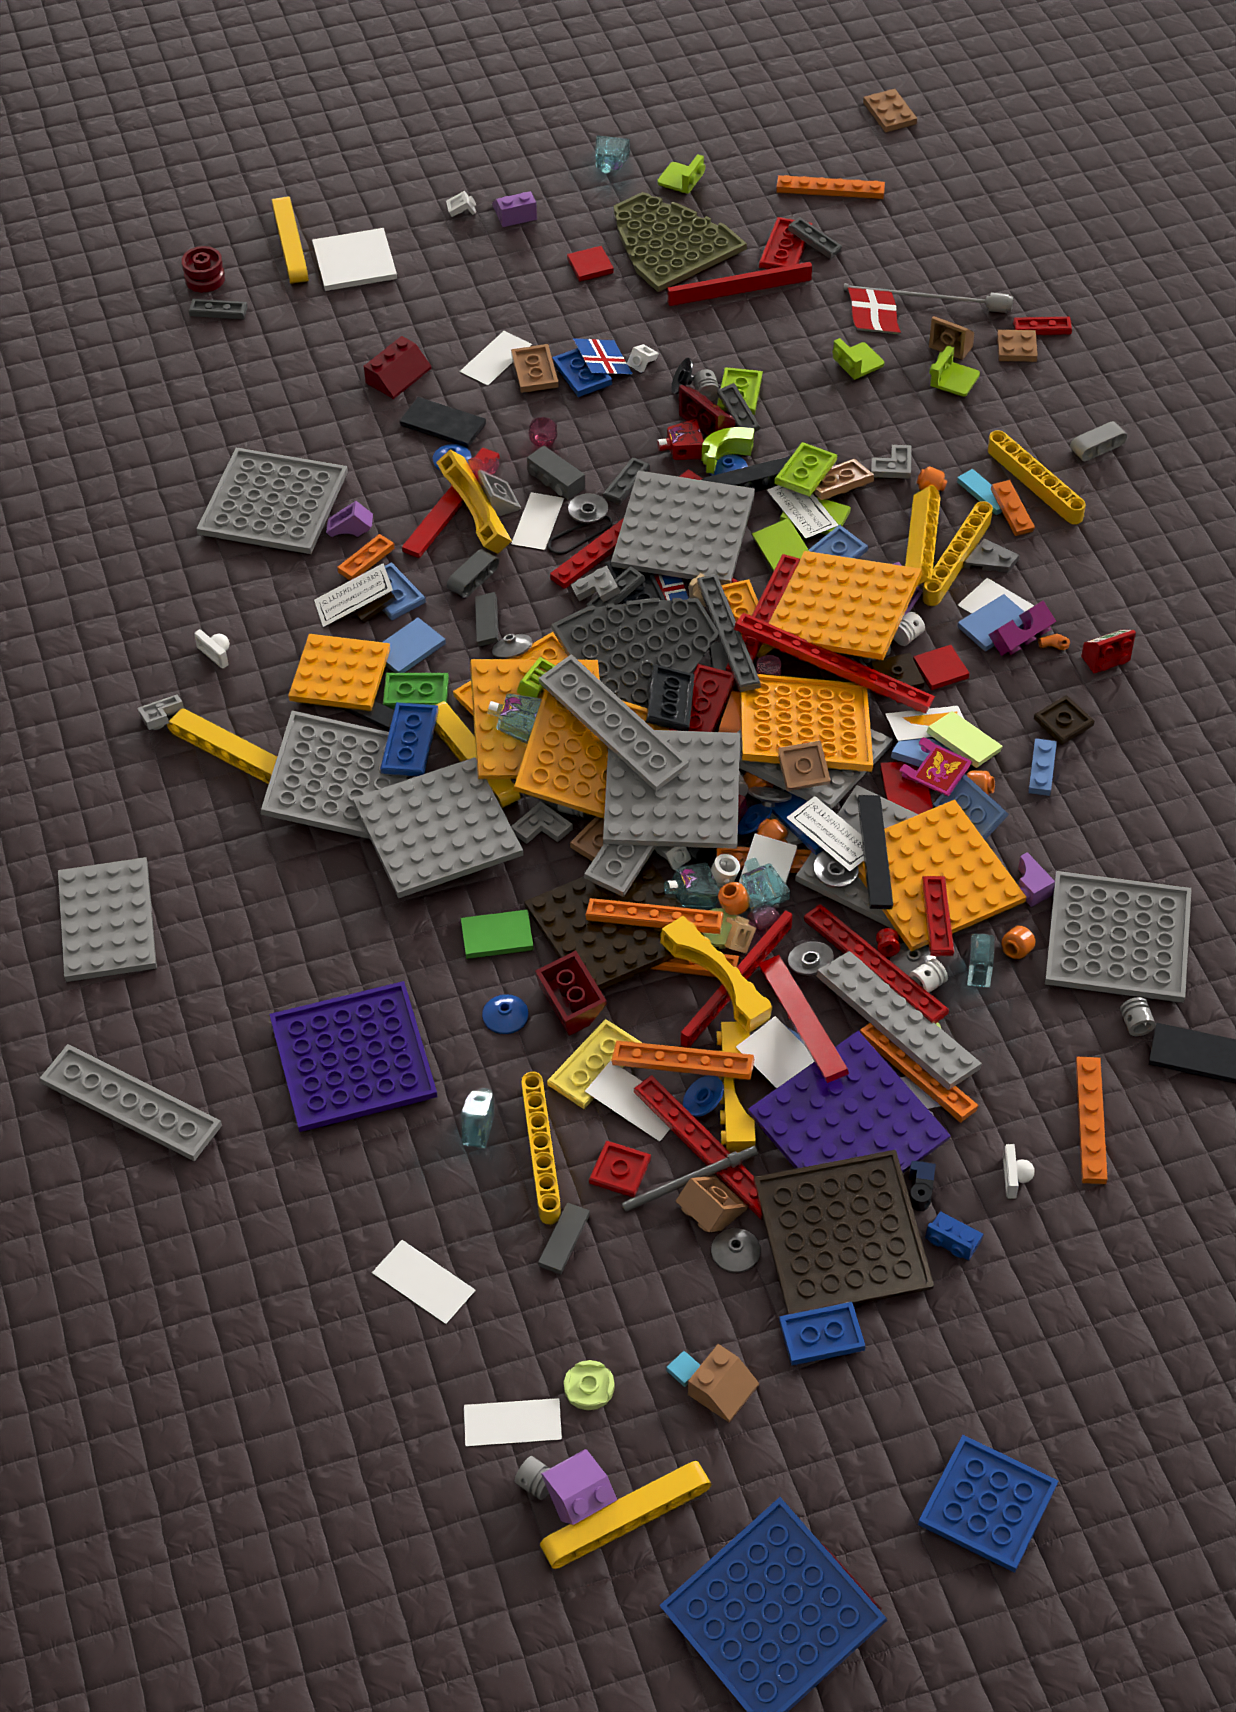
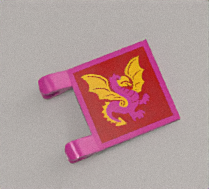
M923 737L919 741V745L923 752L929 753L917 771L904 764L900 768V772H902L903 778L916 781L949 797L972 764V761L940 747Z

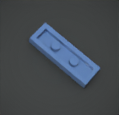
M1035 739L1028 793L1050 796L1057 741Z

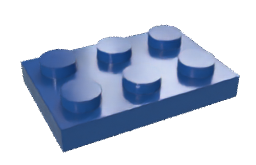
M578 348L552 357L554 366L578 397L612 385V379L608 373H591Z
M852 1302L779 1316V1323L791 1366L865 1351L864 1339Z

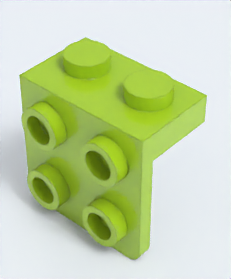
M697 154L689 166L671 162L659 177L658 185L689 194L704 174L706 167L704 156Z
M841 338L834 340L833 359L854 380L884 366V360L865 342L849 347Z
M947 345L945 350L939 353L937 362L931 365L929 371L931 375L930 386L965 397L979 378L980 371L954 363V347Z

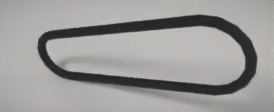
M606 515L604 518H607L610 521L608 526L597 531L596 533L592 534L591 536L587 537L586 539L582 540L581 542L575 544L574 546L570 547L565 551L553 550L550 546L551 542L554 539L563 536L573 530H576L588 523H581L571 529H568L558 535L553 536L551 539H549L547 547L552 553L555 554L568 553L569 551L575 549L576 547L580 546L581 544L585 543L586 541L590 540L591 538L597 536L598 534L610 528L613 524V520L611 517Z

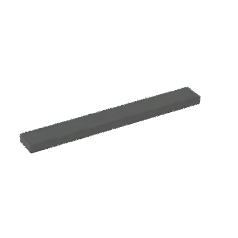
M717 574L697 578L698 587L711 620L719 632L720 643L739 691L743 692L761 688V682L742 635L734 630L736 620Z

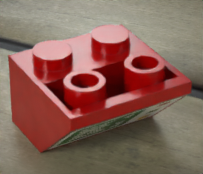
M1118 630L1084 642L1081 657L1093 673L1125 664L1131 660L1136 632L1134 630Z

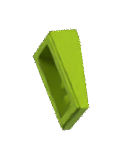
M539 657L520 681L517 693L531 700H537L545 689L539 683V676L541 677L546 673L539 669V667L549 671L555 665Z

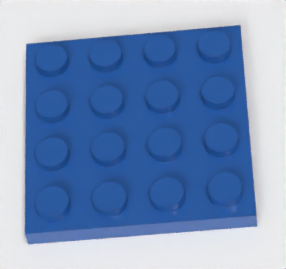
M962 1435L919 1519L918 1525L1015 1573L1058 1485V1480Z

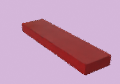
M922 876L921 882L930 956H953L954 945L945 876Z

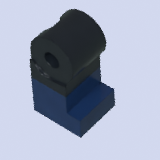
M911 1161L909 1179L916 1180L910 1192V1202L914 1210H927L931 1204L936 1164Z

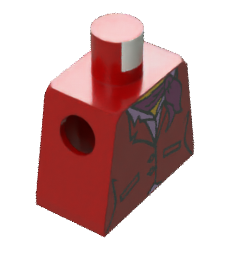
M696 419L668 427L667 438L657 440L659 451L670 450L674 460L702 458V444L704 440Z

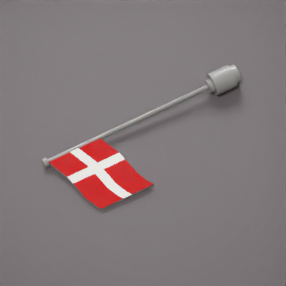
M844 283V291L849 292L852 302L854 326L856 330L901 335L897 323L896 303L893 294L986 303L985 307H989V311L1000 313L1012 312L1013 296L991 292L990 296H987L986 299L848 286L849 284Z

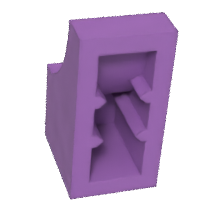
M355 501L328 518L326 533L331 537L338 534H353L358 537L371 529L373 513Z
M1028 852L1021 855L1018 870L1022 878H1020L1019 887L1027 897L1026 902L1032 907L1053 895L1055 881Z

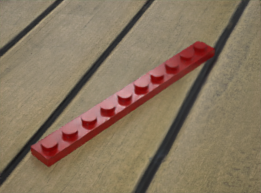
M689 469L679 476L696 480L703 479ZM624 518L551 572L550 579L565 589L612 554L615 550Z
M743 613L735 623L734 630L741 632L743 635L750 636L782 652L798 657L800 660L807 661L839 677L855 682L859 686H864L898 703L912 707L916 711L926 714L934 701L935 696L835 652L809 643L803 638L746 613Z

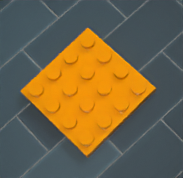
M309 634L288 695L289 701L371 711L390 652V643Z

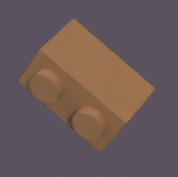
M933 316L929 347L943 352L947 345L954 347V357L963 360L973 347L974 332Z
M716 1176L690 1178L676 1199V1202L682 1207L681 1210L686 1215L693 1217L698 1222V1226L706 1232L722 1231L749 1207Z
M717 1344L688 1380V1395L730 1423L759 1386V1382L739 1357Z

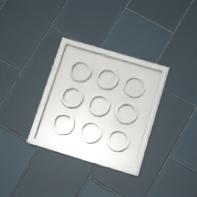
M384 228L312 240L325 291L397 279Z

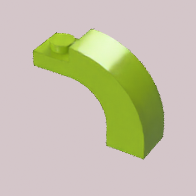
M732 427L710 434L702 444L701 461H703V465H707L706 473L714 474L717 461L725 455L740 454L751 456L754 429Z

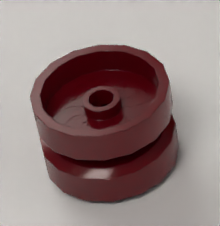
M200 246L190 249L183 255L182 268L185 284L189 289L203 293L214 291L222 286L225 281L222 256L218 250L213 247Z

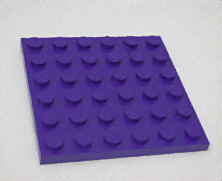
M404 981L269 1014L299 1132L438 1097Z
M859 1030L835 1047L848 1068V1075L827 1083L817 1065L813 1062L748 1108V1114L795 1169L896 1149L901 1170L904 1173L911 1168V1161L922 1160L948 1141L951 1136Z

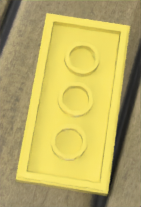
M605 1019L547 1080V1085L585 1109L594 1099L585 1090L607 1064L612 1061L616 1040L642 1042Z

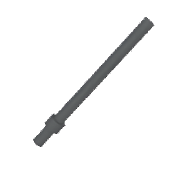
M752 1146L738 1153L734 1151L727 1154V1158L623 1202V1209L627 1212L686 1186L690 1178L707 1177L730 1166L732 1168L739 1166L742 1161L758 1155L755 1146Z

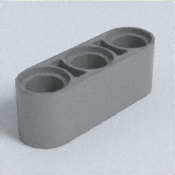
M1112 421L1077 436L1072 440L1070 448L1082 461H1088L1121 446L1127 440L1128 435L1120 426Z

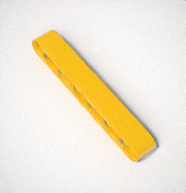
M290 196L272 199L273 211L290 284L309 281Z
M999 430L990 433L988 453L1067 522L1079 524L1083 521L1086 504L1081 497L1006 433Z
M933 485L928 486L913 496L905 566L922 569V576L918 585L931 579L933 572L940 506V494Z
M982 501L974 506L933 569L932 578L924 583L922 600L926 605L936 606L941 602L963 568L964 561L974 551L989 528L993 510L990 503Z
M445 701L436 704L439 711L434 730L460 762L476 758L475 736ZM487 779L501 808L520 799V793L513 790L515 784L511 779Z
M184 708L180 709L169 720L167 727L174 735L269 784L277 756Z
M528 1072L522 1077V1094L539 1217L545 1224H555L560 1219L561 1207L543 1079L537 1072Z
M690 1462L616 1500L574 1525L569 1524L548 1535L540 1542V1547L553 1569L563 1567L702 1495L709 1490L712 1484L699 1462Z

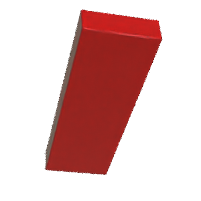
M1070 317L1014 318L1013 320L1014 330H1036V335L1072 333Z

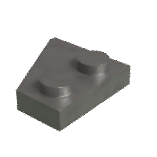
M983 539L964 561V568L970 569V565L983 566L982 570H996L1008 573L1018 562L1019 555L987 539Z

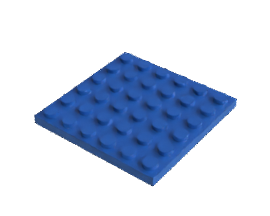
M781 1497L773 1502L659 1605L747 1712H788L888 1621Z

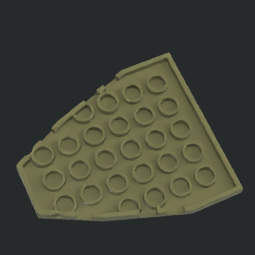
M642 192L613 206L620 239L636 273L657 292L747 249V243L725 224L719 223L716 225L707 216L705 218L698 217L696 211L678 203L672 202L671 205L663 203V198L653 197Z

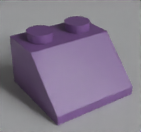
M531 191L505 196L492 202L502 227L537 220L536 201Z
M586 1449L541 1473L562 1522L574 1525L617 1500L608 1476Z

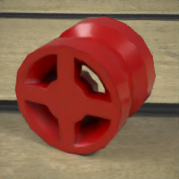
M885 928L876 934L877 950L883 956L892 957L899 953V935L896 930Z

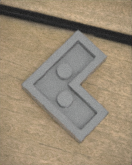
M892 445L891 458H872L871 473L874 474V477L911 479V445Z
M607 565L571 584L579 601L598 592L601 600L605 602L621 593Z
M174 695L137 709L149 730H157L169 723L167 715H175L184 706L179 696Z
M540 801L513 824L511 828L515 835L526 844L541 831L559 842L573 830V824Z

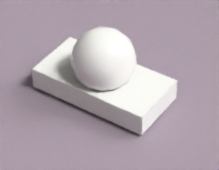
M200 629L194 633L198 649L221 668L229 665L226 654L229 648V640L225 635L215 634L210 638Z
M1006 1144L1003 1153L1006 1197L1008 1199H1016L1018 1182H1029L1033 1178L1035 1170L1032 1163L1028 1160L1021 1159L1016 1161L1015 1144Z

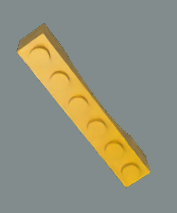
M450 449L436 463L444 477L452 484L468 506L476 524V534L483 547L498 554L512 540L466 459Z
M682 916L662 928L660 943L674 957L696 963L709 970L720 980L731 998L734 1019L748 1033L770 1020L772 1011L770 1001L763 997L756 990L755 986L741 975L737 967H733L726 960L722 952H718L710 940L704 937L692 922H689Z
M721 1022V1031H717V1045H721L723 1052L741 1053L736 1046L748 1038L750 1033L738 1022ZM718 1076L724 1085V1093L719 1104H724V1110H720V1125H725V1131H721V1144L726 1145V1149L730 1153L734 1151L738 1153L755 1146V1122L746 1113L737 1098L734 1088L735 1078Z

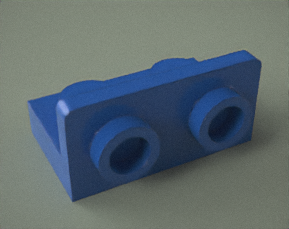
M940 1211L934 1222L928 1224L925 1238L932 1244L942 1246L951 1251L956 1257L969 1261L982 1241L983 1233Z

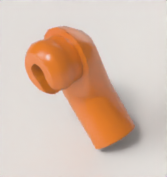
M1053 634L1038 638V644L1040 648L1052 646L1059 650H1066L1070 645V640L1060 634Z

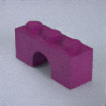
M1044 601L1039 602L1019 615L1024 625L1023 630L1018 628L1015 622L1011 620L988 634L1001 656L1007 652L1012 655L1021 649L1019 645L1023 642L1027 645L1036 639L1034 635L1037 633L1043 635L1051 630L1050 625L1055 623L1056 620Z

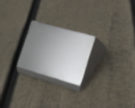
M482 470L477 472L478 482L497 516L521 509L507 481Z

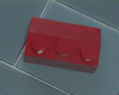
M403 336L399 337L363 366L365 383L392 399H395L432 369L416 343Z
M679 386V416L686 421L696 419L701 433L706 437L718 430L735 427V419L708 400L706 396L687 386Z
M577 951L535 970L540 988L569 1036L590 1026L607 1004L605 997Z

